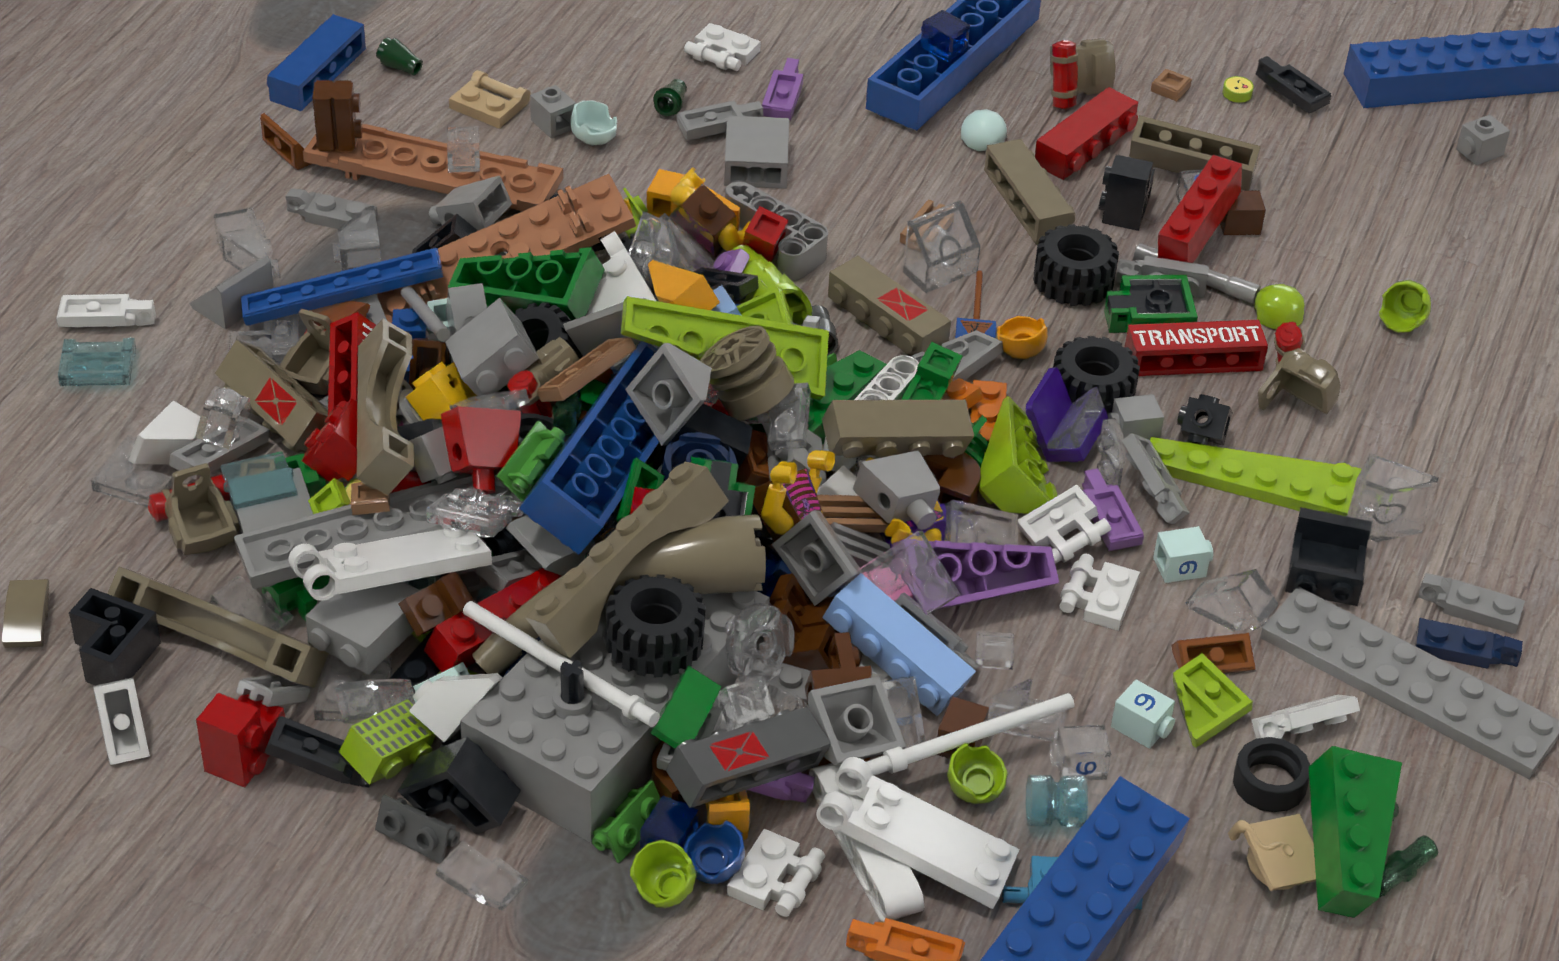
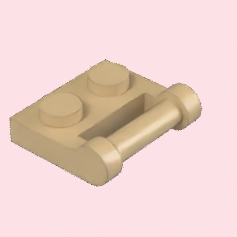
M476 70L471 80L449 98V108L500 129L529 103L531 92L522 87L514 88L489 78L485 72ZM483 89H487V90H489V91H492V92H494V93H496V94H499V95L504 96V97H506V98H509V99H511V100H506V99H504V98H502V97H500V96H497V95H494V94L489 93V92H487V91H484Z

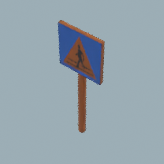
M981 270L976 272L973 319L957 318L955 338L976 330L993 338L996 336V321L980 320L983 278Z

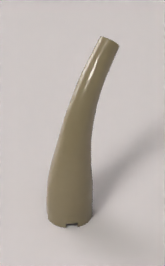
M757 514L714 518L697 527L674 531L651 542L635 555L622 570L612 586L605 603H607L610 595H614V589L618 585L625 586L626 580L631 578L638 580L641 575L657 577V574L665 575V578L668 579L675 577L681 579V584L688 583L693 586L694 593L700 594L762 591L761 583H765L766 572L765 546H761L760 539L755 537L754 530H762L760 517ZM563 576L534 595L505 621L531 637L538 638L539 635L525 617L535 608L536 602L541 597L551 593L562 582ZM493 632L472 656L486 673H498L501 675L522 655V649Z

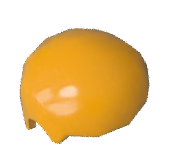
M1016 316L1006 320L1001 326L997 327V338L1003 343V352L1012 358L1028 359L1037 356L1044 349L1047 343L1048 331L1042 318L1036 320L1032 317Z

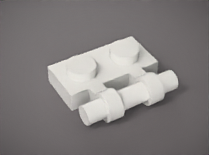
M709 23L695 36V43L688 41L685 44L684 52L693 55V58L698 61L704 62L707 60L713 62L717 68L738 71L741 64L746 66L760 52L761 41L750 38L745 34L725 29L720 25Z
M1078 485L1073 486L1017 520L1020 531L1033 546L1051 545L1053 547L1052 552L1055 564L1059 561L1065 563L1074 557V552L1088 544L1093 546L1101 541L1102 535L1111 531V527L1105 518L1095 524L1091 523L1090 520L1098 516L1097 508ZM1076 528L1079 529L1080 533L1065 541L1064 535Z
M1082 554L1079 561L1074 562L1071 568L1070 582L1066 583L1062 589L1060 609L1066 613L1073 612L1075 607L1084 609V621L1119 631L1137 586L1140 572L1108 562L1104 563L1101 571L1095 570L1092 567L1094 558L1089 554ZM1083 586L1093 587V592L1084 591Z
M763 829L745 857L739 872L734 874L728 883L727 895L761 910H764L770 899L778 902L775 906L776 912L781 916L787 917L793 908H798L806 896L805 889L809 882H814L819 876L825 854L819 848H812L807 856L797 857L800 851V843ZM786 874L794 876L791 882L782 883Z

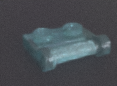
M123 338V341L76 342V339H64L58 371L59 385H130L133 360L136 356L135 338Z

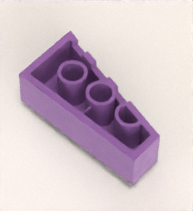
M903 539L893 543L898 569L913 594V600L928 612L1059 583L1052 548L1048 546L994 545L975 542L921 541L918 539Z

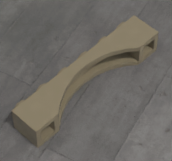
M382 318L358 346L357 479L367 487L377 489L388 495L414 467V443L400 436L396 423L399 392L412 358V335Z
M689 462L676 466L669 473V478L659 488L649 492L644 497L643 503L631 515L622 518L617 523L616 529L604 541L594 545L589 552V556L577 567L569 570L563 576L562 582L551 593L544 595L536 602L535 608L525 618L546 646L565 657L571 658L597 632L601 612L608 594L622 570L635 555L651 542L668 533L697 527L709 522L729 502L708 468Z
M120 566L107 593L155 611L157 622L160 625L224 650L290 681L315 688L329 655L328 652L320 651L313 645Z

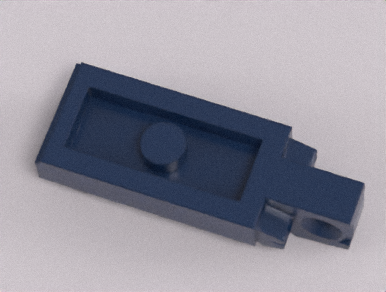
M1419 618L1415 640L1416 647L1439 659L1486 669L1489 668L1490 664L1500 663L1517 667L1523 641L1508 636Z

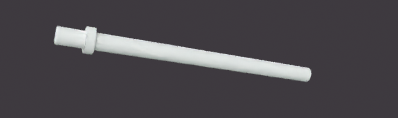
M469 601L464 606V615L560 673V666L564 661L570 664L573 663L570 659L473 601ZM582 667L585 688L622 709L623 715L630 720L637 718L650 727L657 724L660 714L646 706L643 698L638 695L630 696Z

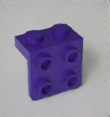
M1057 367L1047 370L1026 404L1027 418L1031 420L1037 436V443L1042 448L1047 462L1068 461L1074 463L1084 461L1109 420L1105 408H1073Z

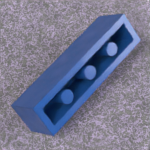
M333 14L267 76V86L269 88L270 101L302 111L313 100L314 82L317 80L333 81L366 49L364 24Z

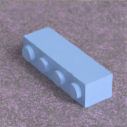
M862 573L834 597L822 617L838 632H849L852 644L857 646L864 655L868 656L936 716L949 705L952 696L957 697L963 691L976 672Z

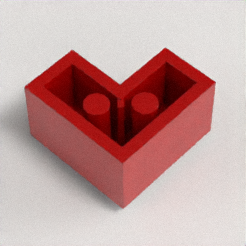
M353 398L343 408L336 405L324 421L327 424L321 430L316 428L304 442V446L308 449L301 461L311 469L316 470L319 475L329 482L334 478L340 482L343 479L349 481L357 473V401Z
M217 693L196 719L204 772L245 788L255 775H259L266 765L270 755L264 752L279 717H285L284 708L280 706L268 707L262 704L263 700L254 701L250 699L249 694L241 695L236 700Z

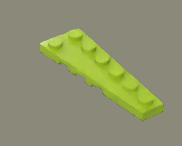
M629 296L623 301L622 335L661 347L663 343H670L697 360H701L705 352L725 336L749 326H761L768 333L769 341L775 345L776 356L784 360L793 375L794 390L801 388L805 396L821 400L825 397L829 330Z
M1155 437L1150 438V442L1172 478L1300 511V507L1349 517L1362 472L1361 468L1352 467L1346 463L1331 464Z

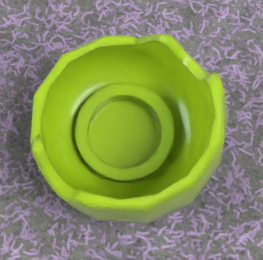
M1412 280L1397 281L1382 295L1383 301L1379 316L1388 329L1397 333L1413 331L1423 325L1430 315L1431 297L1428 294V290L1422 284Z
M1279 283L1268 285L1257 293L1254 309L1257 311V320L1259 319L1260 324L1271 329H1277L1286 322H1295L1297 326L1303 322L1304 298L1296 288Z
M968 743L961 745L951 755L947 772L951 791L959 799L972 804L989 803L998 798L1006 787L1008 775L1002 758L992 750L990 751L987 745L970 747Z
M659 840L646 844L635 855L630 869V876L646 902L658 908H668L680 904L693 891L696 870L691 858L681 846L666 840Z

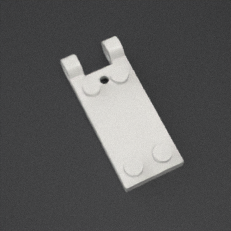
M614 231L602 238L601 242L611 256V259L602 264L605 271L586 315L622 303L627 296L657 301L617 233ZM630 354L613 365L616 370L619 369Z
M449 523L441 530L356 545L353 543H340L335 545L333 549L319 552L310 544H300L292 549L288 558L293 571L297 576L303 578L304 586L314 599L321 601L328 600L336 594L492 565L491 550L469 525L463 523ZM306 554L315 555L314 562L309 567L303 569L297 567V563L302 556ZM322 575L330 576V581L326 587L320 590L312 589L316 578Z
M849 757L842 762L835 776L837 786L843 792L857 795L864 800L859 810L856 811L851 799L840 792L827 793L816 812L818 821L824 827L830 830H838L991 909L994 908L1020 849L899 789L894 784L872 775L868 763L860 758ZM846 772L855 773L861 780L852 779ZM828 807L838 809L842 815L831 812Z

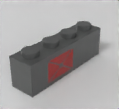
M807 707L794 711L786 709L777 713L774 717L762 721L754 719L742 727L730 731L721 729L710 737L698 741L689 739L682 742L674 750V756L666 771L689 808L817 767L830 747L831 742Z

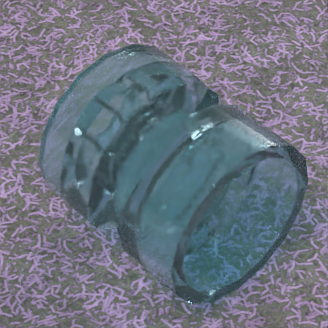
M1028 775L1025 799L1027 825L1051 827L1055 819H1057L1061 826L1082 827L1087 820L1088 810L1086 777L1066 775L1060 778L1059 782H1055L1051 775Z

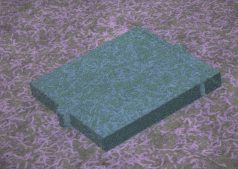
M283 451L220 465L225 481L223 484L224 491L229 492L235 510L298 495L292 478L294 477L293 469L288 467Z

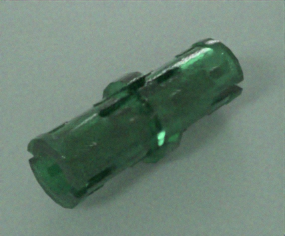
M579 390L564 401H555V406H553V427H557L560 430L561 427L564 428L563 432L565 435L574 432L576 421L580 418L582 407Z
M1425 835L1420 836L1403 851L1396 850L1388 856L1384 867L1379 897L1387 895L1391 889L1402 881L1409 882L1417 875L1419 868L1438 856V848L1431 838Z

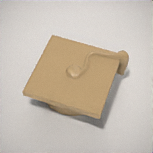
M1300 814L1252 824L1245 820H1239L1228 832L1231 841L1238 839L1241 833H1244L1250 846L1247 854L1250 870L1259 881L1269 887L1270 891L1286 890L1296 885L1316 881L1314 843Z

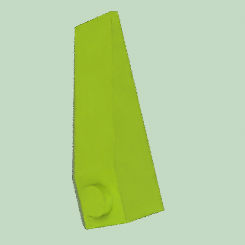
M1009 396L1002 401L980 467L979 491L989 504L995 503L1002 512L1028 514L1057 497V491L1053 483H1047L1044 474L1049 469L1047 463L1041 459L1036 450L1039 445L1031 420L1027 418L1026 413Z

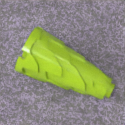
M739 245L732 250L741 248L749 254L750 258L742 273L758 275L759 288L746 295L745 299L740 300V304L777 287H781L785 294L793 323L803 325L807 315L812 316V306L807 295L786 274L782 275L772 262H768L761 254H757L748 245Z

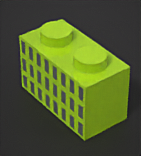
M408 699L352 725L340 748L339 753L369 785L384 777L386 779L394 777L402 768L412 763L415 764L420 756L432 752L431 745L436 735L409 711L413 704Z

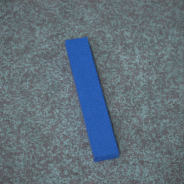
M438 248L241 296L243 320L245 325L249 326L297 314L301 309L309 311L442 278L444 276Z

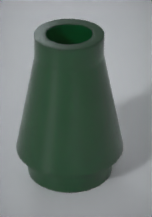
M385 38L380 43L376 52V57L380 59L382 65L407 72L413 76L418 74L423 65V61L397 38Z
M674 79L671 83L655 92L653 102L659 114L672 116L681 110L684 95L687 91L684 81Z

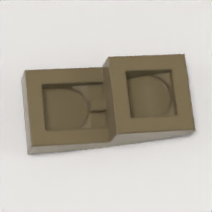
M48 579L10 580L2 634V643L5 648L44 646L45 617H48L49 602Z

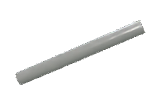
M411 286L403 287L401 296L438 340H448L450 338L448 328Z

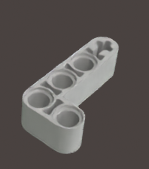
M733 182L726 187L725 198L740 207L739 228L743 229L748 221L751 222L759 206L789 220L786 236L778 245L777 269L782 275L786 274L792 281L800 280L824 263L827 256L828 230L823 224L746 182Z

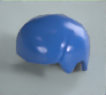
M725 821L721 825L704 823L687 838L683 848L695 866L696 878L701 882L709 884L723 883L733 877L734 874L739 872L745 858L742 833L729 821Z

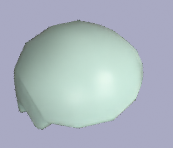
M591 100L581 101L574 105L570 121L571 130L579 140L589 145H603L616 136L617 117H613V119L610 117L606 104Z
M988 109L975 110L965 118L961 127V139L969 148L976 151H986L987 145L1005 142L1007 138V127L1004 119L997 112Z

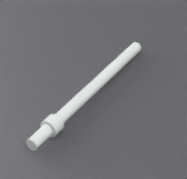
M1067 693L902 749L900 746L883 752V756L869 760L867 763L874 776L887 771L893 774L907 769L910 763L1074 708V700L1071 694Z

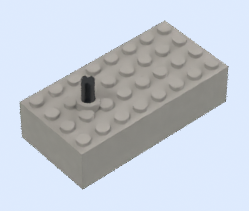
M758 591L700 594L703 598L702 604H705L706 609L703 650H701L698 660L692 661L691 667L722 686L720 690L726 694L743 676V667L748 657L758 659L767 649V635L763 625L769 615L770 597ZM607 603L604 604L597 632L571 658H568L573 661L572 664L566 661L561 664V673L527 653L460 721L461 739L468 737L472 742L480 746L483 753L499 769L503 770L509 779L521 790L515 800L516 802L592 843L594 838L593 832L596 828L601 827L609 817H616L614 811L628 797V793L632 789L643 787L651 778L652 755L656 746L662 740L651 734L653 727L646 725L637 718L630 720L623 715L622 709L585 688L582 667L630 696L638 695L643 698L645 705L659 714L670 699L681 674L684 672V669L680 668L679 674L672 676L666 673L663 674V677L654 678L653 674H646L644 677L637 675L635 670L626 671L622 668V663L616 664L611 659L612 653H608L606 648Z

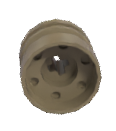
M749 326L725 336L709 348L700 360L712 368L709 384L715 390H718V398L728 415L737 420L752 418L768 411L780 403L794 386L793 375L784 360L776 356V347L769 341L768 333L761 326Z

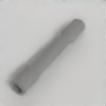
M1139 243L1134 252L1133 261L1144 260L1145 256L1158 258V249ZM1209 269L1207 286L1224 291L1227 295L1252 304L1255 303L1256 295L1261 289L1260 285Z

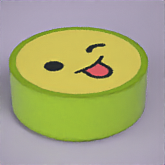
M1233 76L1224 81L1222 93L1229 101L1243 103L1252 98L1254 85L1247 78Z

